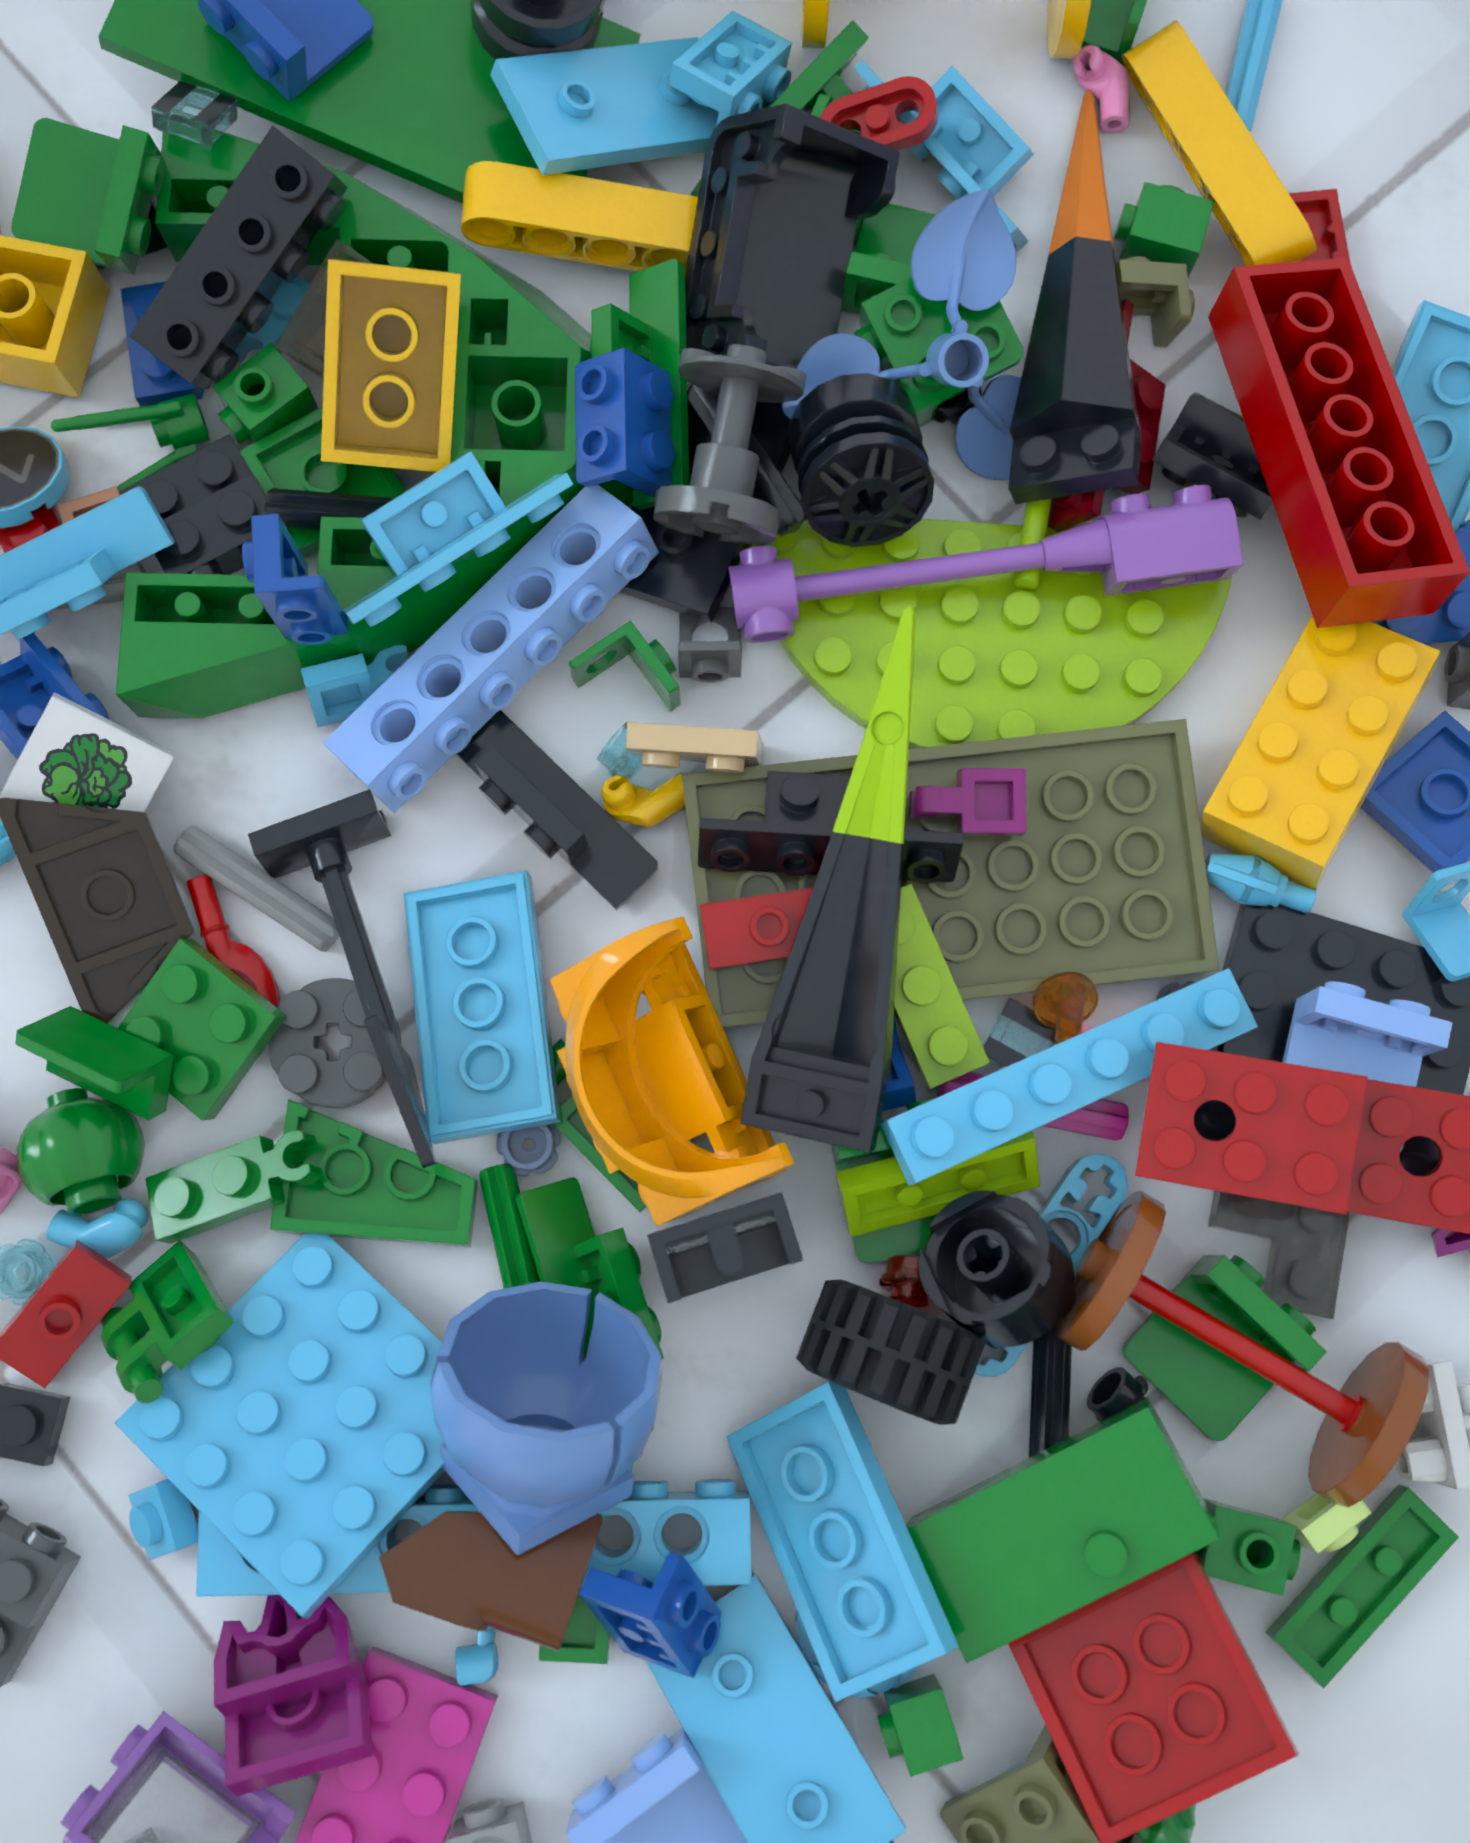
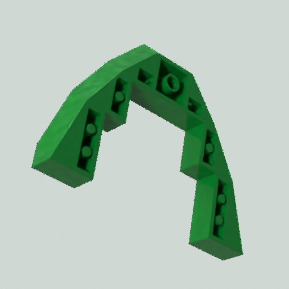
M164 112L161 157L165 160V173L161 190L157 195L155 224L176 262H180L260 144ZM325 166L348 187L342 196L345 200V206L333 226L327 231L319 229L307 246L306 250L309 252V259L306 265L328 266V259L461 274L450 463L471 451L505 506L556 474L567 473L573 485L559 493L564 504L546 517L531 523L527 515L507 526L505 529L511 538L496 549L479 558L474 550L471 549L452 561L451 563L457 572L438 586L424 592L420 585L416 584L397 596L402 608L372 627H369L364 618L355 624L348 621L349 632L347 634L331 635V640L322 644H300L292 639H285L255 595L254 582H249L246 575L126 572L116 696L138 717L202 719L306 688L301 668L362 653L367 666L374 661L380 651L393 646L406 645L408 653L422 646L585 487L576 480L575 367L578 363L592 358L590 352L592 335L541 290L416 212L345 172ZM616 480L598 484L627 507L633 503L632 487ZM321 517L317 575L325 578L343 610L394 578L395 574L360 522L363 518Z

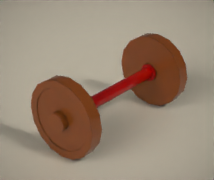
M1141 1190L1132 1193L1118 1207L1099 1238L1094 1239L1081 1257L1074 1277L1075 1304L1071 1311L1062 1316L1055 1324V1336L1077 1350H1087L1113 1322L1128 1297L1326 1414L1310 1455L1308 1479L1312 1490L1334 1504L1344 1507H1351L1367 1498L1387 1477L1404 1452L1421 1417L1429 1390V1366L1423 1356L1399 1342H1386L1369 1353L1350 1374L1340 1391L1143 1275L1142 1273L1161 1234L1166 1211L1163 1203Z

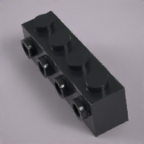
M272 125L129 337L190 384L208 390L213 382L216 384L233 371L239 359V355L235 350L248 331L251 334H255L267 322L274 308V304L270 300L282 282L290 283L301 273L309 259V252L306 248L318 230L327 231L337 221L345 206V200L342 196L348 187L334 173Z

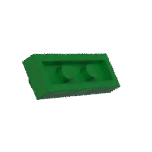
M1398 1485L1363 1523L1356 1537L1335 1554L1265 1633L1316 1684L1325 1688L1459 1537L1409 1487Z

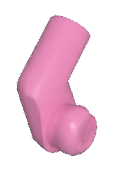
M1087 45L1081 48L1077 57L1073 59L1072 67L1075 72L1076 81L1083 89H1089L1093 93L1094 98L1100 102V128L1107 133L1124 131L1129 126L1130 80L1126 68L1116 59L1102 52L1097 46Z

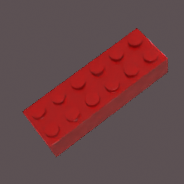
M1348 257L1234 267L1210 311L1208 319L1316 627L1323 628L1434 614L1468 576L1470 571Z

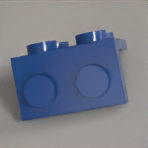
M198 0L197 2L202 15L216 32L224 35L246 57L253 70L261 78L268 80L289 102L366 41L373 33V18L357 0Z

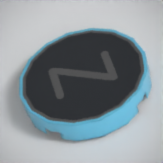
M19 426L0 429V529L20 526L34 519L31 511L38 509L44 503L49 510L60 500L69 484L70 466L54 437L39 429Z

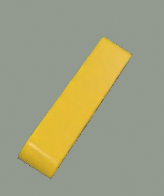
M1176 20L1124 53L1122 60L1135 89L1202 197L1214 200L1212 213L1245 266L1297 262L1315 253L1317 250L1316 242L1306 220L1180 23Z
M481 161L470 165L465 172L461 232L471 242L486 247L632 271H640L675 258L685 265L686 274L698 197L564 173L542 176L540 170L494 161Z

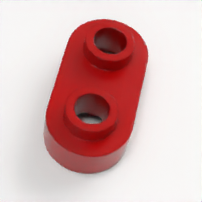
M905 76L838 98L824 109L820 118L847 130H857L861 132V136L900 151L922 143L933 133L938 121V108L935 94L928 83L917 77ZM912 110L919 114L912 123L904 124L898 121L900 115L905 111Z

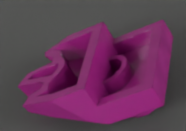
M268 1595L262 1622L255 1631L248 1632L241 1621L223 1622L214 1658V1706L225 1716V1786L236 1797L373 1756L367 1679L348 1618L329 1596L308 1619L301 1617L281 1595Z

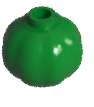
M83 1088L67 1089L49 1096L46 1100L48 1108L28 1122L19 1139L17 1164L21 1181L29 1192L41 1202L51 1206L64 1205L70 1215L93 1213L115 1205L122 1199L120 1189L131 1185L136 1179L144 1157L145 1142L143 1132L136 1117L130 1111L107 1100L88 1098L87 1090Z

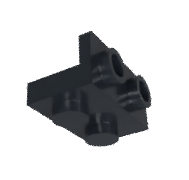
M1199 393L1191 394L1152 461L1163 466L1161 473L1173 483L1185 488L1195 484L1209 485L1211 493L1216 495L1215 499L1229 498L1231 500L1237 517L1246 518L1250 514L1261 520L1272 499L1243 417Z

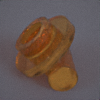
M1062 972L1050 976L1036 988L1032 998L1033 1009L1039 1021L1046 1026L1056 1028L1055 1040L1058 1044L1081 1034L1083 1022L1093 1014L1098 1004V993L1093 982L1087 976L1077 972Z

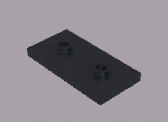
M688 402L690 486L696 447L702 443H710L711 435ZM757 402L752 430L782 473L791 454L789 445L790 419L783 413L781 403ZM632 506L631 510L642 518L659 553L649 562L645 571L637 578L632 579L620 592L712 623L730 585L729 566L739 565V553L745 550L748 544L719 541L720 534L704 531L703 538L689 535L656 522L653 519L655 507L638 510Z

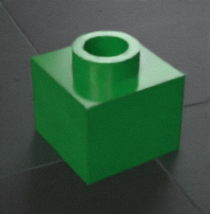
M934 1674L883 1692L889 1712L877 1715L887 1752L890 1759L903 1755L910 1777L964 1759L943 1690Z

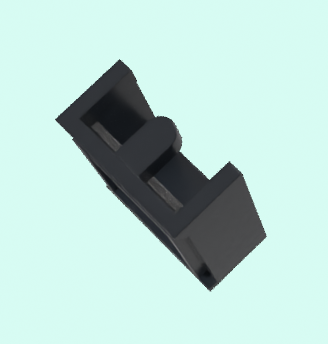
M782 1192L647 1235L668 1304L681 1300L683 1297L761 1272L803 1261Z

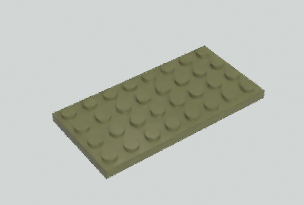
M1186 719L909 749L904 830L957 833V817L910 818L909 792L915 791L917 786L956 787V772L961 768L1026 769V834L1022 836H963V848L953 882L922 884L912 880H901V888L912 884L962 1000L1220 971ZM858 755L744 767V773L706 771L682 774L705 986L723 1028L765 1023L788 958L709 970L700 904L813 888L817 875L790 876L777 872L743 870L739 872H724L718 869L700 868L697 865L700 818L765 822L768 771L851 776Z

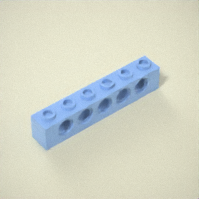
M600 485L585 486L322 743L358 780L395 813L407 800L419 794L426 782L453 755L461 752L468 745L472 736L499 710L507 707L516 696V693L543 666L554 661L561 649L587 623L595 620L602 613L605 605L632 579L637 578L645 571L649 562L659 551L642 518Z

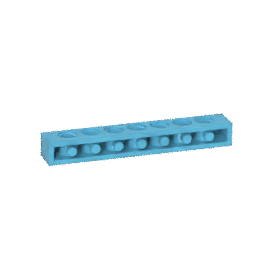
M732 1479L695 1481V1492H668V1481H634L631 1497L600 1512L602 1517L608 1515L624 1517L632 1526L634 1539L625 1548L614 1550L605 1547L597 1537L581 1587L591 1568L617 1576L621 1569L630 1570L642 1575L654 1584L669 1552L684 1556L704 1586L752 1585L749 1491H736V1481ZM457 1484L432 1485L425 1492V1497H420L400 1520L412 1519L424 1527L445 1511L479 1510ZM199 1511L196 1597L280 1595ZM685 1513L693 1516L702 1528L700 1539L691 1547L677 1548L671 1545L664 1536L663 1525L668 1518L675 1514ZM398 1522L331 1594L390 1592L379 1557L398 1544L395 1536Z

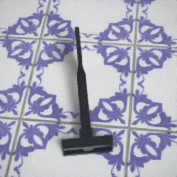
M369 789L248 834L254 856L274 879L311 866L315 880L323 884L366 1016L363 1019L365 1027L423 1168L436 1164V1159L411 1057L396 1038L394 1011L348 875L352 871V866L347 852L392 836L382 810L378 811L373 794Z

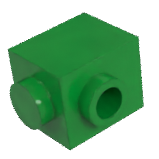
M1144 182L1136 205L1125 203L1118 221L1114 240L1124 242L1119 259L1124 260L1130 257L1142 256L1150 259L1151 262L1186 264L1187 276L1189 278L1201 252L1214 200L1185 193L1182 189L1172 185L1159 186Z
M272 343L212 386L224 406V409L217 415L240 445L248 439L255 443L318 409L309 386Z
M1203 1498L1217 1523L1220 1539L1195 1551L1207 1576L1283 1596L1286 1580H1292L1295 1577L1300 1562V1543L1298 1539H1295L1297 1526L1273 1516Z

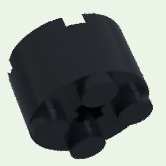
M975 1191L965 1194L946 1205L935 1216L928 1229L932 1231V1234L927 1242L925 1252L920 1250L918 1261L919 1275L923 1288L930 1300L958 1326L975 1333L987 1346L1002 1349L1029 1343L1048 1332L1074 1306L1076 1292L1071 1255L1061 1238L1027 1202L1017 1197L998 1195L995 1191Z

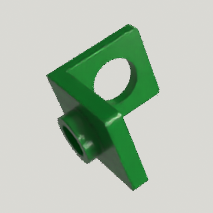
M631 620L569 661L572 679L577 687L580 688L629 655L670 711L681 705L680 687L671 676L676 671L672 659L656 639L648 644ZM606 653L602 658H600V659L597 660L596 662L592 663V662H593L594 660H596L599 656H601L602 654Z

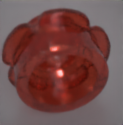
M895 1255L887 1259L886 1273L882 1274V1277L879 1279L880 1287L890 1292V1298L912 1307L928 1306L929 1297L923 1288L919 1275V1256Z

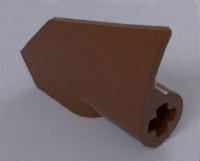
M445 1511L379 1558L393 1603L468 1629L487 1631L488 1627L559 1652L603 1522V1517L598 1513L517 1556L480 1511Z

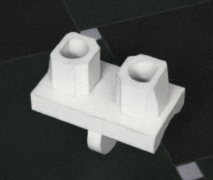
M1424 1359L1429 1366V1390L1419 1419L1423 1438L1409 1440L1404 1452L1396 1462L1398 1474L1401 1478L1408 1480L1433 1482L1457 1490L1470 1488V1383L1457 1385L1452 1362H1432V1359Z

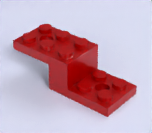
M1156 1042L1135 1176L1347 1215V1212L1470 1234V1096L1367 1079V1076ZM1218 1100L1226 1103L1232 1109L1236 1122L1233 1132L1228 1137L1222 1140L1211 1141L1202 1137L1197 1132L1194 1125V1114L1203 1103ZM1415 1136L1428 1138L1435 1144L1439 1153L1437 1166L1425 1175L1415 1176L1408 1173L1400 1162L1399 1154L1402 1145L1408 1139Z

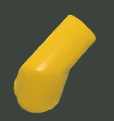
M681 772L654 790L633 785L626 776L622 775L609 778L601 788L603 807L610 816L616 820L643 827H654L685 807Z

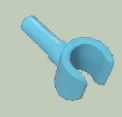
M488 1627L487 1631H477V1644L456 1648L455 1665L459 1685L485 1683L495 1676L499 1660L496 1643L494 1642L496 1632L493 1628Z

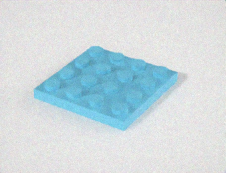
M304 1234L228 1309L235 1323L221 1334L218 1341L210 1349L200 1353L182 1370L172 1365L161 1376L160 1381L163 1385V1391L158 1399L150 1403H141L137 1400L114 1422L300 1616L306 1619L314 1613L445 1471L443 1468L445 1462L440 1455L441 1444L444 1442L435 1424L430 1393V1382L442 1342L329 1235Z

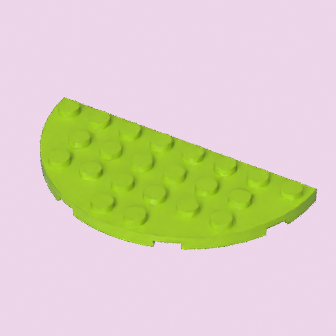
M806 519L796 532L784 536L777 534L775 542L771 544H750V548L756 546L776 547L778 560L791 558L794 577L1019 546L1023 525L921 519L906 533L879 545L850 547L828 541L814 531ZM1047 527L1046 537L1068 531L1070 528L1056 532L1052 528ZM1041 568L1038 587L1033 590H1024L1016 587L1013 584L1015 572L801 601L798 602L799 621L793 622L795 634L779 640L790 660L810 685L833 707L865 728L872 712L902 611L908 605L912 606L916 613L909 749L1133 725L1154 709L1179 684L1201 655L1219 621L1227 600L1232 576L1228 580L1105 597L1102 572L1044 571Z

